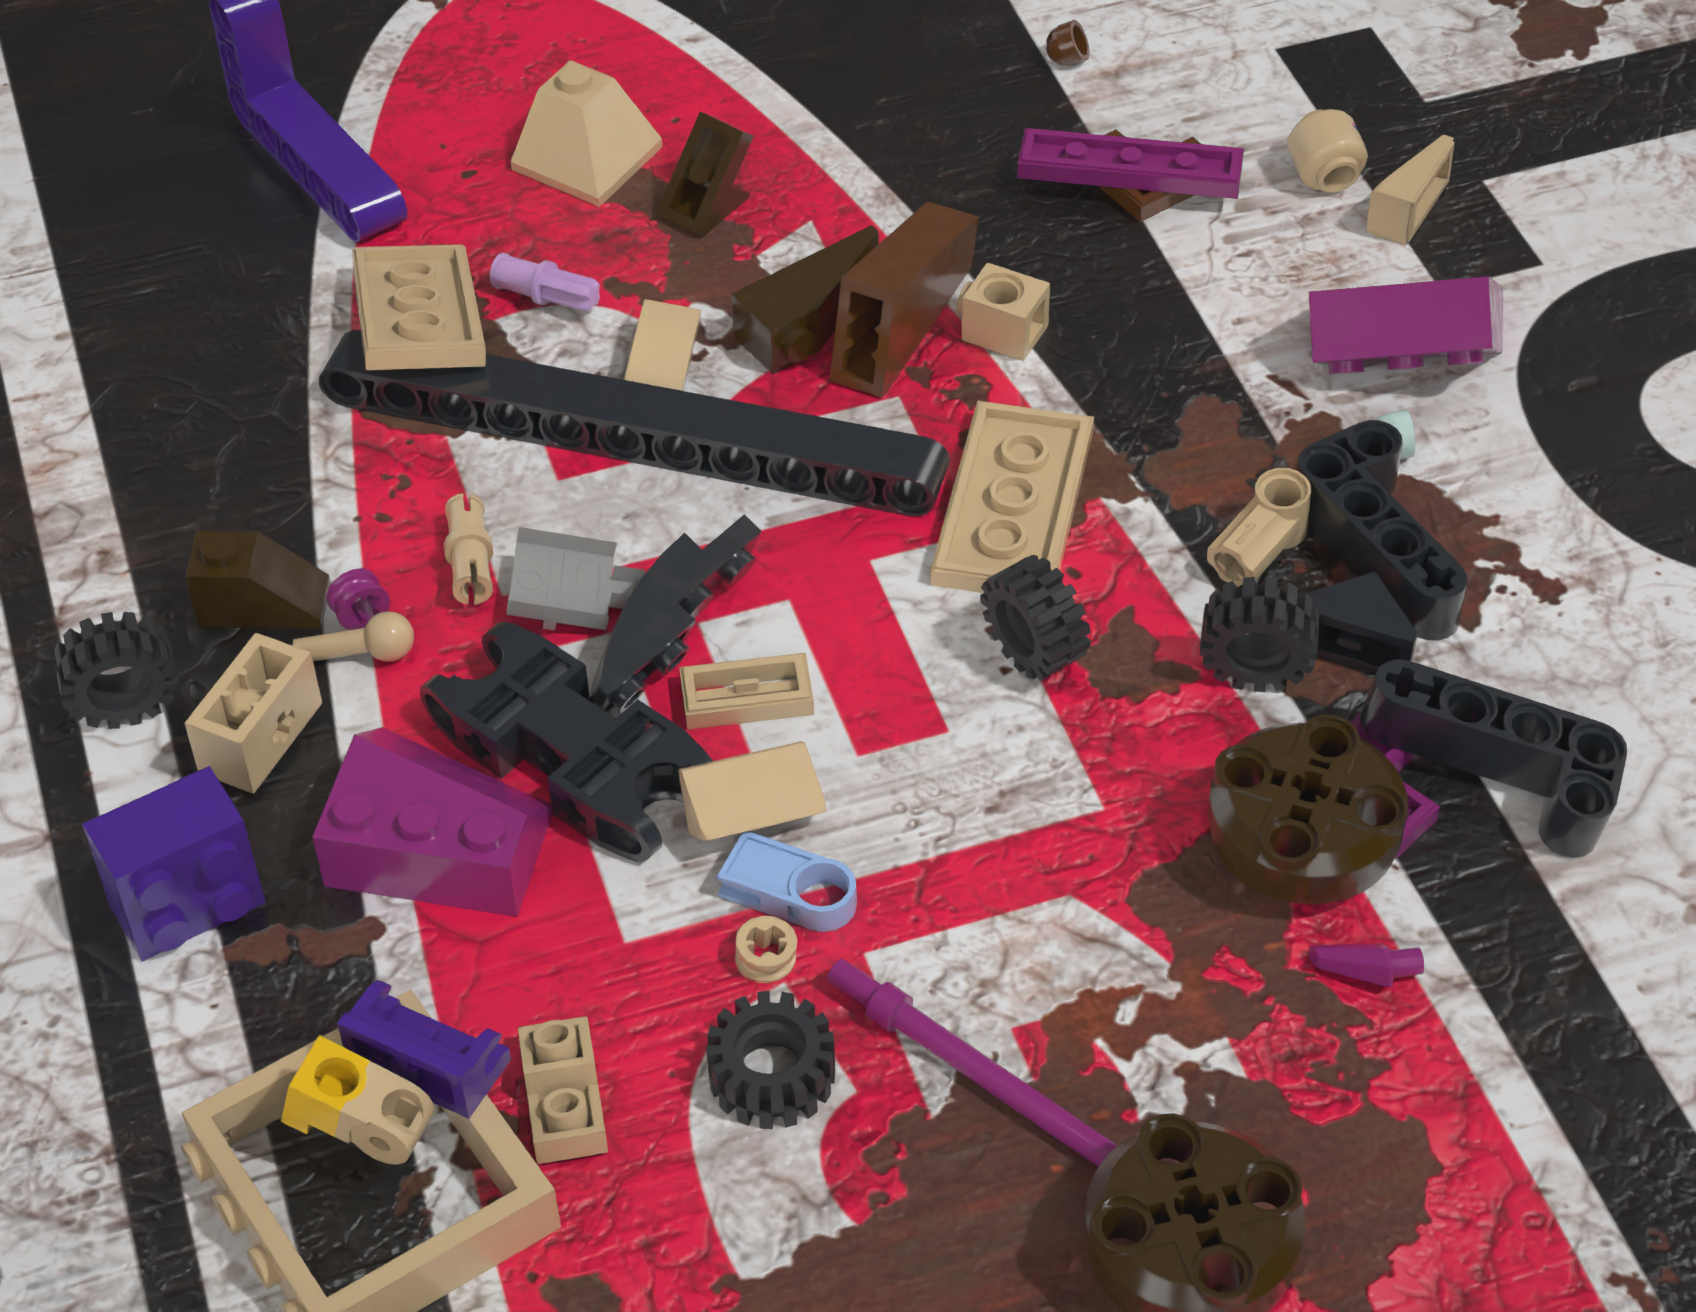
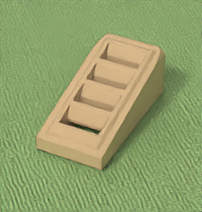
M1447 135L1440 136L1385 178L1371 192L1366 226L1370 234L1402 245L1410 242L1449 182L1455 144L1453 137Z

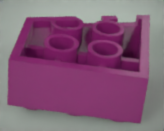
M1489 276L1308 292L1312 360L1316 364H1328L1329 374L1365 372L1364 362L1387 360L1388 370L1423 368V358L1447 356L1448 365L1484 363L1483 354L1502 353L1503 286Z
M384 727L354 734L314 832L313 842L324 887L518 917L553 812L551 804Z

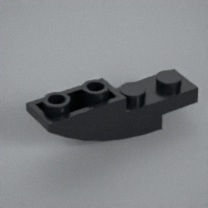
M745 514L704 549H701L684 532L660 555L644 574L627 600L602 654L592 684L590 702L607 713L612 708L622 713L645 691L647 685L644 681L657 670L663 675L668 674L685 658L690 650V647L685 642L696 621L694 618L714 598L715 594L712 590L724 580L730 586L735 584L751 569L756 561V558L751 553L762 531Z

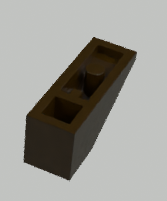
M870 225L732 293L734 337L772 374L819 352L836 329L841 277L879 244L878 230L873 225Z

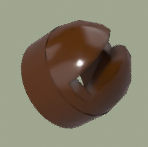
M1077 20L1060 24L1050 31L1046 40V51L1048 57L1053 62L1061 66H1070L1089 59L1088 39L1084 29Z

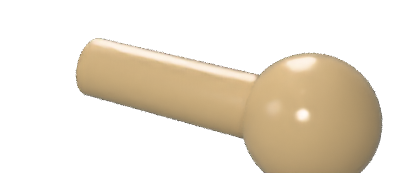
M388 611L373 616L365 628L298 638L293 640V646L311 652L313 661L370 653L378 660L392 662L403 658L410 651L414 642V632L410 622L404 616Z

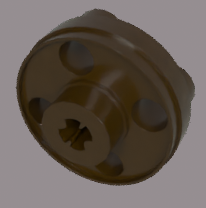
M1325 714L1315 716L1305 723L1271 726L1246 736L1235 745L1221 751L1216 758L1208 804V821L1212 841L1225 866L1239 880L1252 889L1286 902L1327 904L1342 901L1364 892L1377 883L1392 865L1401 847L1408 816L1406 788L1400 774L1391 761L1371 743L1360 738L1356 727L1348 720L1339 716Z
M1175 1113L1157 1115L1149 1119L1141 1127L1139 1133L1131 1136L1114 1148L1102 1161L1091 1180L1086 1200L1084 1235L1087 1252L1096 1278L1112 1301L1125 1312H1269L1282 1298L1293 1280L1301 1258L1305 1235V1211L1301 1198L1303 1190L1301 1179L1293 1167L1279 1160L1266 1147L1238 1131L1215 1124L1194 1122L1186 1116ZM1169 1158L1179 1161L1180 1164L1169 1165L1159 1160ZM1264 1202L1272 1204L1277 1209H1262L1255 1206L1254 1203ZM1126 1238L1132 1240L1135 1244L1121 1246L1109 1240ZM1225 1286L1233 1289L1231 1292L1220 1293Z

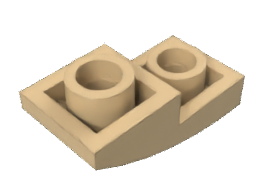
M644 299L625 380L684 391L688 368L691 365L701 310Z
M588 1017L551 1020L541 1024L518 1027L537 1164L608 1153Z

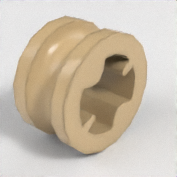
M760 916L744 923L736 936L735 963L738 971L746 979L757 983H772L783 979L791 972L796 961L797 937L794 929L786 921L773 916ZM771 943L778 945V956L769 951L765 952L761 957L754 955V945L760 948H766Z

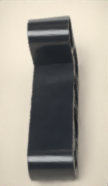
M1367 420L1352 425L1304 448L1298 457L1297 471L1303 474L1311 485L1308 526L1357 577L1376 572L1418 632L1417 637L1425 640L1439 641L1453 635L1460 624L1468 583L1467 574L1462 566L1391 495L1396 487L1403 445L1402 435L1398 429L1380 420Z
M1397 659L1387 661L1376 672L1360 713V723L1368 736L1383 745L1544 796L1545 799L1539 820V835L1543 843L1553 852L1571 858L1583 857L1593 851L1617 804L1627 758V744L1623 736L1615 728L1594 719L1408 660Z

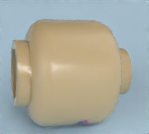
M1327 109L1309 112L1295 125L1288 137L1287 148L1300 179L1304 185L1313 190L1334 193L1347 189L1357 181L1360 173L1366 166L1368 153L1353 118L1343 111Z

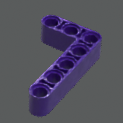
M209 0L228 96L233 110L242 125L354 242L365 240L406 221L408 217L406 203L396 183L295 80L279 1Z

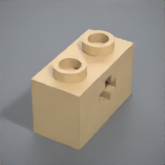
M258 633L252 636L185 722L198 771L210 766L219 781L253 794L256 792L322 704L311 652Z

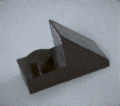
M700 111L656 214L698 235L705 236L743 204L751 194L733 185L754 136Z

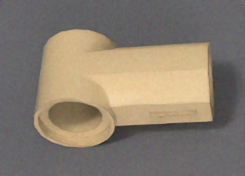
M1275 468L1266 471L1258 478L1255 484V497L1208 547L1207 562L1215 568L1220 579L1227 583L1234 581L1238 587L1243 585V578L1255 577L1256 581L1283 549L1295 547L1305 539L1308 532L1311 485L1303 474L1290 468Z

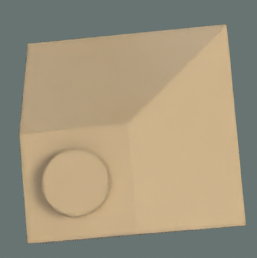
M570 60L538 89L513 154L511 167L513 171L600 207L663 147L662 138L615 78Z

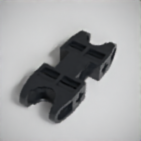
M508 622L497 623L482 636L481 643L484 652L497 668L495 672L475 680L462 679L455 675L447 678L443 675L435 674L420 687L421 700L427 713L457 749L501 779L523 760L527 761L549 776L547 778L551 806L555 817L597 846L635 862H645L662 847L663 842L655 823L643 810L650 804L665 799L678 800L684 803L678 769L713 762L707 752L684 729L638 699L617 718H614L590 702L587 670L584 663L543 636Z

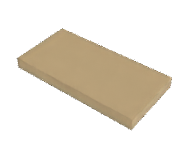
M465 246L355 247V249H352L353 273L366 370L486 366V347Z
M977 401L931 567L932 586L984 593L981 586L983 582L987 581V578L1030 555H1037L1038 559L1044 557L1049 560L1051 571L1055 568L1061 569L1093 435L1094 417Z

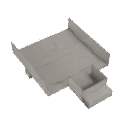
M519 527L507 615L543 620L542 629L555 630L557 622L606 630L609 619L608 607L623 609L630 595L644 576L645 570L617 565L614 566L613 570L617 542Z

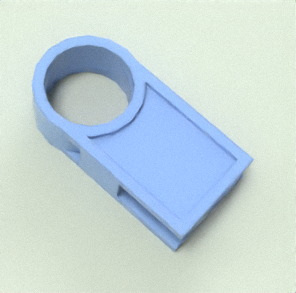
M750 831L742 832L717 875V881L722 882L718 897L801 925L812 931L827 932L839 929L852 919L857 907L855 876L847 865L838 860L829 859ZM823 883L835 885L846 893L842 900L828 906L811 905L800 897V894L805 889Z

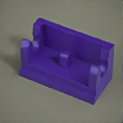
M380 980L374 981L351 1011L344 1013L337 1022L343 1047L412 1082L421 1088L434 1104L470 1119L511 1060L510 1049L499 1044L502 1034L487 1028L478 1038L470 1036L402 1006L399 999L388 995L392 987L390 984Z

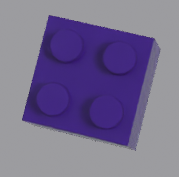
M210 766L82 824L109 906L141 962L161 952L176 949L187 940L220 924L237 920L248 911L266 903L244 820Z

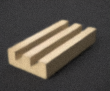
M806 653L679 667L687 730L814 715V699ZM796 678V679H794V680L777 681V682H769V683H760V684H759V682H765V681H774V680H783V679ZM731 685H734V687H725V688H717V689H708V690L696 691L697 689H705V688H714V687H722V686H731Z

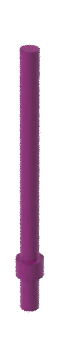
M843 958L839 959L830 969L827 981L866 1007V1017L888 1032L898 1029L1097 1167L1118 1146L913 1006V997L891 982H885L881 985Z

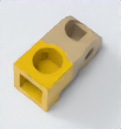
M319 1035L288 1086L281 1122L305 1134H308L313 1126L348 1144L350 1142L356 1144L365 1154L375 1160L386 1164L398 1165L405 1163L410 1157L434 1114V1104L430 1097L412 1082Z

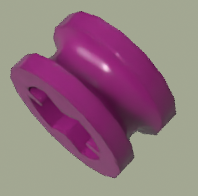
M364 568L352 569L341 574L332 582L326 594L328 606L336 614L340 625L347 630L365 628L373 616L381 612H388L390 606L389 595L380 585L377 576L371 570Z

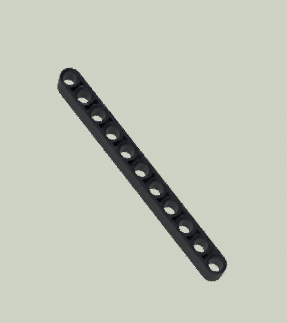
M351 330L342 336L319 376V386L325 396L334 403L347 408L905 516L919 517L928 514L933 509L950 464L949 453L944 446L936 440L925 436L486 354V366L366 370L361 330Z

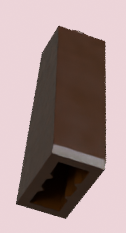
M927 201L841 277L830 372L831 382L881 398L889 391L971 269L979 216Z

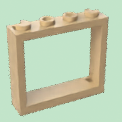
M411 989L395 997L400 1000L402 1006L431 1018ZM338 1028L323 1036L343 1047ZM315 1041L181 1112L190 1137L189 1142L181 1145V1150L190 1162L198 1182L201 1184L211 1178L220 1191V1194L214 1196L213 1200L230 1233L235 1236L245 1231L254 1246L246 1250L264 1287L268 1290L279 1284L288 1299L287 1302L281 1304L283 1312H417L561 1228L555 1189L487 1094L470 1119L441 1107L500 1190L503 1197L326 1297L230 1148V1145L282 1117L288 1086Z

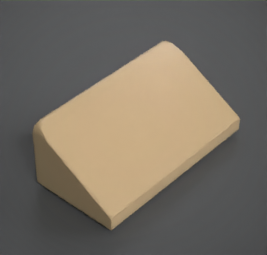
M803 741L678 769L688 831L690 835L702 841L726 837L826 812L825 798L808 749Z

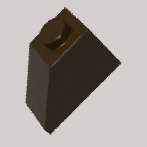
M196 531L185 577L199 627L322 629L327 606L326 594L331 585L329 574L258 531Z

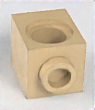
M987 262L974 282L968 281L963 286L958 297L957 313L962 315V340L1024 361L1048 327L1050 283Z

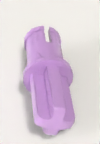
M500 253L491 265L490 282L492 286L497 289H506L531 296L535 304L544 306L549 302L588 312L591 311L594 305H598L600 300V284L596 279L560 270L555 262L545 260L538 264L509 256L506 253Z

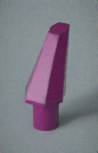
M1382 943L1310 945L1309 956L1313 965L1317 968L1382 987H1393V978L1422 975L1424 973V958L1420 947L1389 950Z

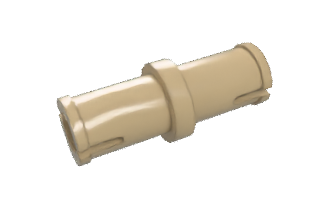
M463 493L451 497L445 505L449 535L444 541L445 559L452 566L453 596L457 601L468 604V586H472L475 605L485 602L492 595L493 585L490 579L489 561L492 559L494 551L492 537L485 531L483 501L480 497L469 493L470 511H465Z

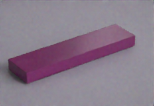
M1025 128L1018 159L1017 178L1238 199L1244 148Z

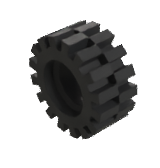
M1037 555L1025 557L987 578V581L983 582L981 586L984 593L980 595L981 604L988 608L983 611L985 622L992 623L994 629L990 633L994 641L1000 639L1003 648L1001 652L1006 659L1013 657L1014 667L1020 673L1026 671L1028 678L1034 680L1038 677V680H1042L1087 654L1086 650L1091 645V640L1086 635L1091 633L1089 623L1081 619V616L1086 614L1083 604H1076L1072 597L1076 594L1071 584L1065 586L1062 582L1064 574L1058 568L1051 571L1050 561L1044 557L1038 559Z
M1255 577L1243 578L1242 588H1238L1234 581L1224 584L1223 594L1215 590L1209 596V604L1205 603L1200 641V656H1203V665L1207 670L1215 668L1214 677L1221 682L1230 676L1233 677L1232 687L1243 690L1246 682L1254 684V692H1265V684L1269 683L1273 684L1275 691L1284 690L1287 686V678L1295 685L1304 680V672L1310 674L1314 669L1315 660H1317L1319 612L1317 607H1312V598L1307 593L1297 597L1298 587L1289 582L1282 590L1278 589L1277 579L1266 577L1265 586H1256ZM1246 633H1266L1273 635V637H1254Z
M112 612L102 613V623L94 625L90 617L80 621L81 633L71 628L63 634L65 644L57 643L54 650L56 658H53L61 702L65 710L70 709L72 718L79 722L82 718L86 717L87 726L98 728L103 719L107 720L108 729H120V720L129 718L131 726L141 724L140 714L146 712L151 718H154L161 713L159 703L169 706L174 699L172 691H178L179 682L170 639H168L166 630L161 625L155 627L154 619L144 616L137 624L136 616L133 612H123L121 621H114ZM116 667H132L117 674H100Z
M770 991L757 992L758 1004L750 1006L746 996H743L734 1001L735 1015L724 1008L717 1015L718 1027L710 1026L707 1034L708 1046H706L710 1089L713 1097L719 1096V1106L727 1115L736 1108L738 1122L748 1126L753 1115H758L760 1118V1129H773V1117L782 1116L785 1128L797 1125V1110H801L809 1119L818 1112L817 1099L826 1103L831 1095V1083L835 1084L836 1074L833 1031L829 1032V1021L823 1012L815 1017V1005L807 999H804L799 1007L795 1008L794 994L782 991L780 1002L773 1003L770 1002ZM767 1046L788 1048L798 1056L797 1063L791 1068L770 1074L749 1069L746 1067L744 1060L754 1050Z

